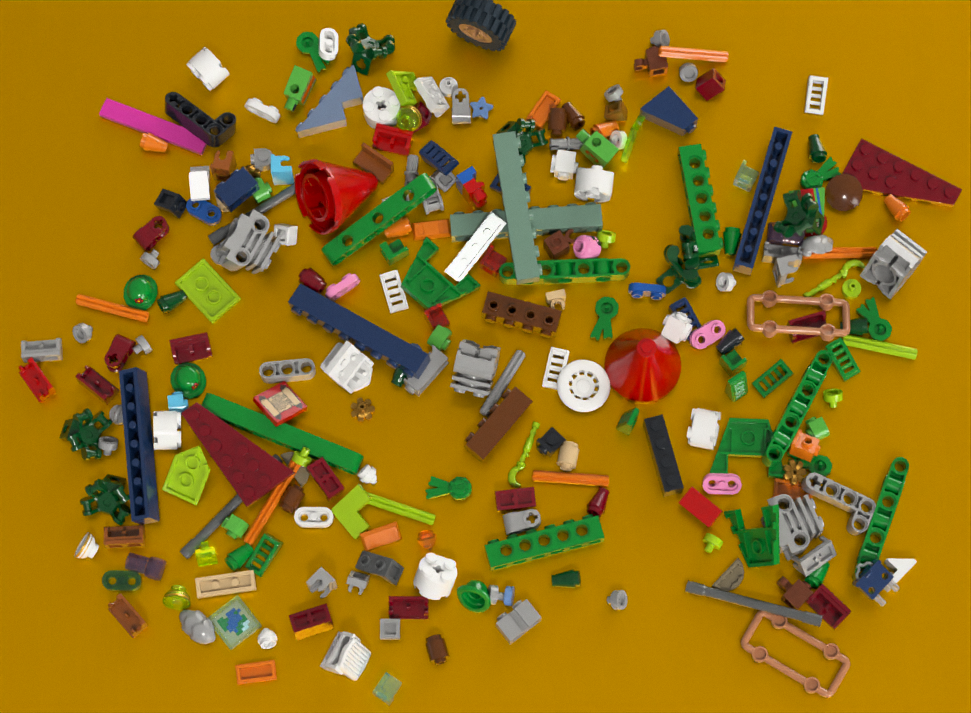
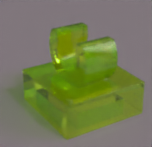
M208 541L201 542V549L195 550L198 566L218 564L215 547H209Z

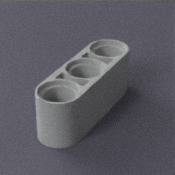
M303 358L265 362L260 366L259 373L263 382L271 384L283 381L310 380L315 376L316 369L311 359ZM305 366H310L312 368L311 371L307 373L303 372L302 369ZM285 368L293 370L290 374L283 373ZM268 369L273 370L271 376H265L264 372Z

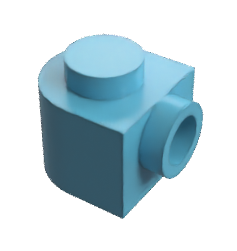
M173 392L172 395L167 396L169 411L182 413L189 408L188 399L184 400L183 392Z

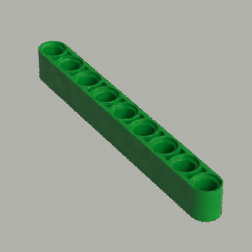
M207 393L201 404L228 425L292 451L301 452L302 448L306 447L310 449L308 455L312 459L318 460L323 457L329 466L349 474L356 475L364 456L353 450L286 423L275 427L266 415L214 394Z

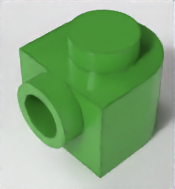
M257 177L255 180L258 182L260 189L252 196L256 203L259 204L270 198V193L273 191L268 182L264 183L262 178Z
M438 324L430 335L427 344L430 346L434 345L440 351L446 350L451 343V340H449L452 335L451 330Z
M812 417L805 421L807 424L806 434L820 440L830 435L829 429L822 417L818 419Z
M232 514L230 518L228 516L225 518L221 527L227 531L226 535L236 540L237 537L242 538L249 524Z

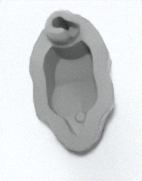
M815 235L806 238L801 244L803 248L802 255L810 257L812 252L825 254L832 251V238L826 235Z
M183 610L180 612L179 619L182 630L190 636V639L200 644H209L215 641L216 636L213 623L201 611Z

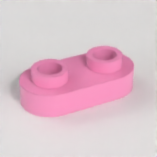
M349 273L345 275L341 282L336 285L332 284L326 289L325 297L331 301L337 300L360 283V279L356 274L351 275Z
M711 320L693 331L689 337L691 346L696 349H704L722 338L726 331L724 323L719 320ZM716 326L719 328L718 333L714 332ZM700 336L703 337L702 343H699L698 338Z
M709 473L702 480L703 489L709 494L733 495L738 493L742 487L741 479L736 474ZM714 480L715 483L710 484L709 481ZM729 481L735 482L732 485L728 484Z

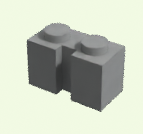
M527 599L523 602L519 600L512 606L514 609L509 614L504 612L496 619L498 621L496 622V628L510 645L541 621L542 617Z

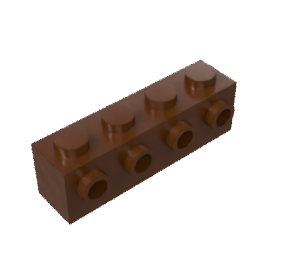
M489 291L482 310V318L489 323H503L505 327L522 328L521 330L527 333L537 332L546 338L556 337L562 314L561 310Z
M516 386L512 390L507 389L501 396L504 399L501 404L495 403L489 410L491 413L489 418L486 419L484 417L477 425L479 427L478 431L475 434L471 432L464 440L467 442L464 448L481 462L533 402Z

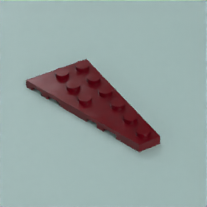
M862 138L842 173L857 178L861 183L863 191H868L872 194L883 196L892 194L896 198H909L912 201L930 202V204L947 207L954 206L962 189Z
M196 402L181 413L246 507H250L295 474L291 469Z

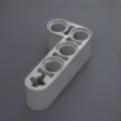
M810 473L802 480L801 486L806 493L851 513L846 526L847 531L851 535L856 536L867 530L876 508V504L871 498L818 473ZM811 479L813 480L814 486H811ZM826 487H830L833 490V496L827 494ZM844 495L850 497L851 504H847L844 501ZM861 504L868 506V512L862 510ZM854 521H858L861 524V530L854 527Z

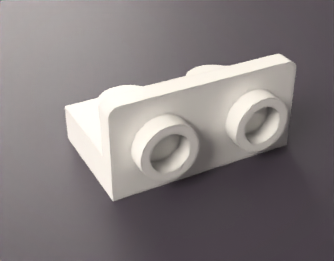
M421 77L414 81L418 93L426 103V107L431 113H434L435 117H440L450 108L433 77Z

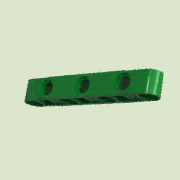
M427 173L421 174L327 243L321 251L332 266L339 264L437 191V187ZM413 193V199L406 201V196ZM378 216H383L381 223H376L375 221ZM352 238V244L345 246L346 240Z
M622 258L537 261V264H541L542 270L547 269L551 273L549 275H540L538 282L521 285L621 281L628 278L630 263ZM513 262L504 263L499 269V279L503 284H516ZM621 266L624 267L626 271L619 272L617 268ZM586 268L588 273L582 274L579 272V269ZM510 271L512 275L506 277L503 275V272Z
M819 351L806 368L761 458L765 466H776L793 441L833 361V356L829 351ZM818 358H822L825 364H822ZM802 389L807 390L809 395H805ZM785 421L791 422L793 427H788ZM769 453H773L776 459H771Z
M897 457L893 460L884 478L873 517L866 530L856 559V565L852 574L853 581L856 579V566L859 563L864 564L865 562H872L874 559L879 560L909 470V462L903 457ZM900 464L904 470L901 472L897 471L894 465ZM882 500H889L891 507L884 506ZM876 535L879 538V542H872L870 536ZM868 565L860 567V571H863Z

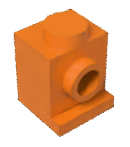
M798 429L792 441L789 454L811 462L813 457H817L821 450L819 445L820 439L802 432V429Z

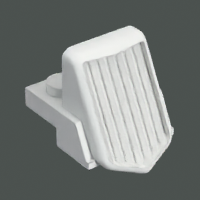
M346 341L344 344L337 343L320 367L339 386L352 394L353 391L356 392L370 384L374 363L353 344Z
M338 631L320 667L330 672L343 674L356 681L364 671L371 656V651L360 643L361 640L356 635L345 631Z

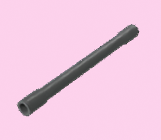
M295 183L258 205L254 210L263 214L295 194ZM252 210L245 213L244 215L249 216ZM231 223L208 235L213 245L227 237Z
M273 455L275 459L283 463V460L278 455ZM236 494L179 551L186 559H189L200 548V545L223 523L225 518L243 502L239 495Z
M689 580L686 585L685 592L723 600L799 620L818 627L821 626L823 615L719 590Z

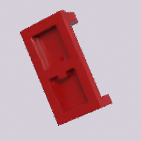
M377 123L372 140V148L408 157L414 139L413 132Z
M31 357L27 360L28 364L26 366H19V374L37 400L42 403L54 395L56 391Z
M691 487L679 501L680 505L707 527H711L723 513L721 509L694 487Z

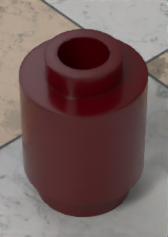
M311 267L303 269L298 276L300 278L299 283L319 294L327 286L325 279Z

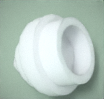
M367 464L358 472L357 476L362 483H377L376 469L373 466L370 467Z
M264 628L258 635V644L263 649L273 648L276 645L277 635L274 631Z

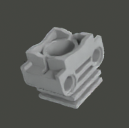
M253 209L249 216L242 213L239 218L233 219L229 226L227 237L216 249V252L222 255L218 264L230 271H237L246 266L245 269L247 271L253 268L251 273L254 275L262 272L269 267L273 251L275 253L278 251L281 245L279 243L281 236L278 235L273 238L275 233L272 231L266 234L270 226L269 220Z
M896 229L873 254L860 277L867 282L876 284L881 292L891 300L906 280L914 273L927 251Z
M463 339L460 341L459 349L457 350L453 372L456 373L452 375L454 381L451 382L450 387H453L454 391L459 393L470 391L473 392V396L484 398V396H488L491 393L492 388L490 387L493 385L491 380L496 374L501 347L490 345L479 348L480 345L474 341Z
M780 494L768 499V505L778 504L785 509L779 508L780 554L784 553L787 561L792 560V556H801L813 538H819L824 530V522L821 516L818 517L815 512L816 505L812 498L809 499L808 494L804 495L802 500L801 497L797 498L795 502L787 494ZM762 517L760 521L763 527H765L764 518Z

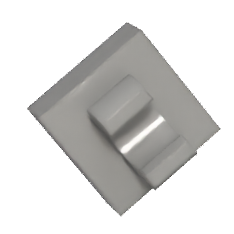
M351 570L346 584H349L348 591L351 592L353 586L359 588L358 594L361 595L369 583L370 575Z
M380 619V640H400V619Z

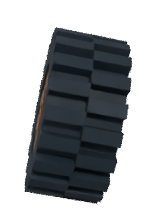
M455 0L446 18V23L451 28V31L457 33L458 37L464 38V41L471 42L477 47L481 46L485 50L489 48L491 51H501V49L504 50L515 28L516 19H513L514 16L512 14H508L509 11L507 9L501 8L500 4L493 3V0Z

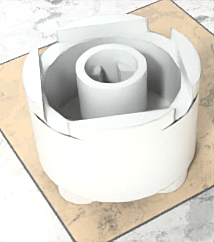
M206 47L202 48L186 64L209 91L215 89L230 75L228 70L222 67L221 62Z
M377 86L366 94L363 100V113L367 124L376 129L377 123L391 127L398 123L397 118L399 121L401 110L400 102L394 91Z
M593 165L587 169L577 168L574 189L575 197L584 201H588V198L594 199V202L609 201L612 196L614 173L605 171L602 166Z
M693 408L691 413L692 427L689 426L687 431L688 444L694 447L714 450L720 428L717 422L721 420V412Z
M153 411L154 450H177V448H181V431H177V429H181V412Z
M434 553L426 554L421 559L413 580L414 587L417 586L419 593L428 599L440 600L441 597H448L457 577L456 562Z

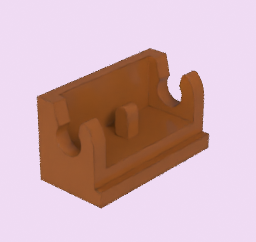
M220 150L215 153L213 164L211 163L210 168L214 180L225 182L236 170L237 163L233 151L228 150L226 158L221 160L219 159Z
M145 525L104 527L105 548L145 547Z
M121 593L116 596V600L113 603L110 602L108 604V610L132 638H135L148 627L147 623Z

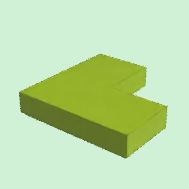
M390 70L386 73L400 105L414 106L417 103L412 91H417L414 84L417 78L414 72Z
M360 484L355 486L331 509L332 513L354 539H358L360 533L365 532L371 527L359 513L372 500Z

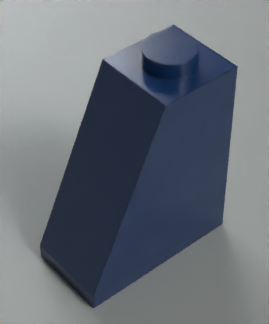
M669 86L640 108L639 115L643 119L681 136H684L686 133L690 134L697 128L698 118Z

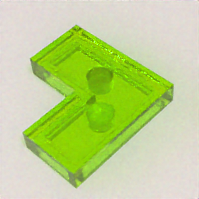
M639 115L631 127L621 156L622 162L627 163L629 161L646 117Z

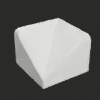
M284 223L274 224L275 234L273 238L279 235L281 236L279 243L282 245H296L298 226Z

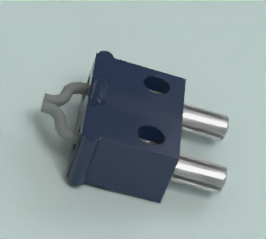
M874 559L872 562L859 563L856 566V579L852 582V585L857 587L869 599H874L881 606H884L886 601L879 593L886 585L894 592L900 589L892 580L894 576L881 564L880 560ZM866 565H868L858 576L860 572V567H865Z

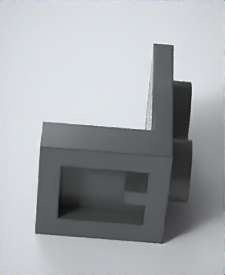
M362 551L355 566L358 570L381 576L387 582L396 586L404 570V567L395 560L367 551Z

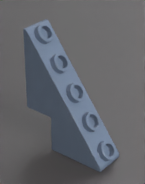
M354 65L350 68L347 67L343 71L341 79L332 84L330 92L327 95L324 94L319 100V105L309 111L304 122L298 124L295 131L298 133L299 138L347 126L343 109L363 104V95Z

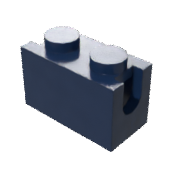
M242 167L240 170H235L228 180L220 182L214 192L217 194L216 197L231 213L260 188L258 182Z

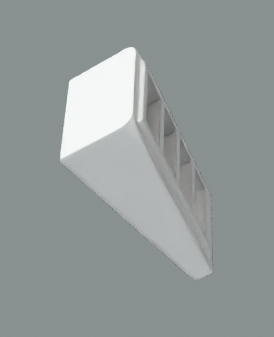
M811 75L808 77L804 113L823 115L828 78ZM813 83L822 84V88L814 87L812 85ZM812 90L821 91V95L812 94L811 92ZM811 97L820 98L821 100L820 102L811 101L810 99ZM810 104L819 105L820 109H814L809 107Z
M398 270L380 274V282L390 314L408 309L405 293L401 288L402 283ZM392 279H396V280H394V281L385 283V281H389V280H392ZM398 285V288L392 290L387 289L389 287ZM400 293L399 296L390 298V295ZM403 301V303L392 306L393 302Z
M551 347L542 387L557 390V383L547 380L548 378L558 379L559 375L549 372L550 370L561 372L567 365L570 351ZM553 355H554V356H558V357H563L564 360H563V359L554 358ZM551 363L561 364L562 367L553 366Z

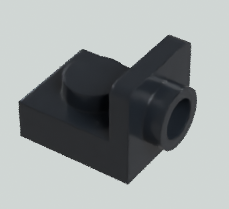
M162 189L154 205L159 209L172 213L176 218H180L186 209L187 201L178 193Z
M551 427L541 438L536 440V449L543 456L551 457L563 445L566 439Z

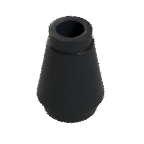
M734 328L732 331L729 330L716 348L723 355L742 345L741 342L745 339Z

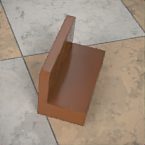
M363 142L361 145L362 150L353 160V164L362 171L372 173L377 177L378 182L384 184L394 172V163Z

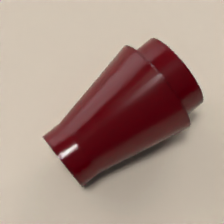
M603 487L598 489L597 493L587 504L586 511L588 514L601 517L605 513L610 493L607 489Z

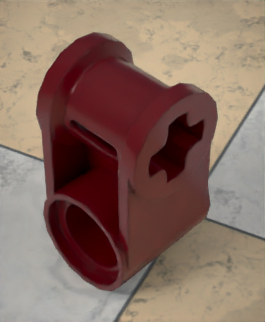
M155 216L145 226L135 232L133 239L147 252L169 233V225L162 216Z
M120 334L114 337L104 358L109 371L118 373L124 368L128 358L134 351L132 348L136 346L135 341Z

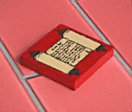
M285 381L253 397V402L275 427L307 411V405Z

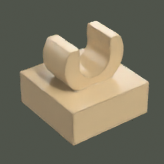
M565 290L547 292L545 294L547 306L550 305V308L555 309L554 305L560 304L562 310H564Z

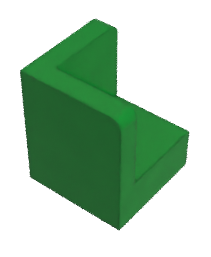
M400 239L389 245L386 241L379 245L380 252L389 266L409 255V249L407 246L404 247Z
M734 349L726 356L723 354L720 357L719 363L731 377L744 368L748 360L746 358L742 359Z

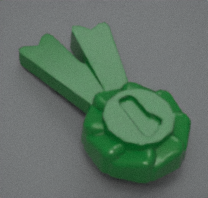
M303 32L297 37L296 46L298 50L303 54H310L318 73L321 70H326L324 63L329 65V61L319 56L318 37L313 32Z
M829 157L818 171L812 169L805 171L800 178L801 186L804 189L821 188L823 181L831 180L834 176L841 174L839 167L830 170L837 162L833 161L832 157Z
M602 297L596 302L595 312L599 319L590 338H595L599 341L602 330H604V340L613 338L611 319L618 314L619 305L614 298Z
M875 298L866 299L867 308L864 304H861L860 308L856 309V313L862 318H867L869 323L868 334L871 338L884 341L890 337L892 326L887 320L879 317Z
M789 452L787 453V456L793 458L788 459V461L794 460L796 463L801 461L804 464L801 469H808L810 473H818L824 477L830 475L832 463L828 457L818 455L817 457L814 456L811 462L789 454Z
M431 476V481L428 485L435 488L425 490L427 493L426 499L428 500L449 494L455 500H465L471 495L472 485L466 477L457 476L450 482Z

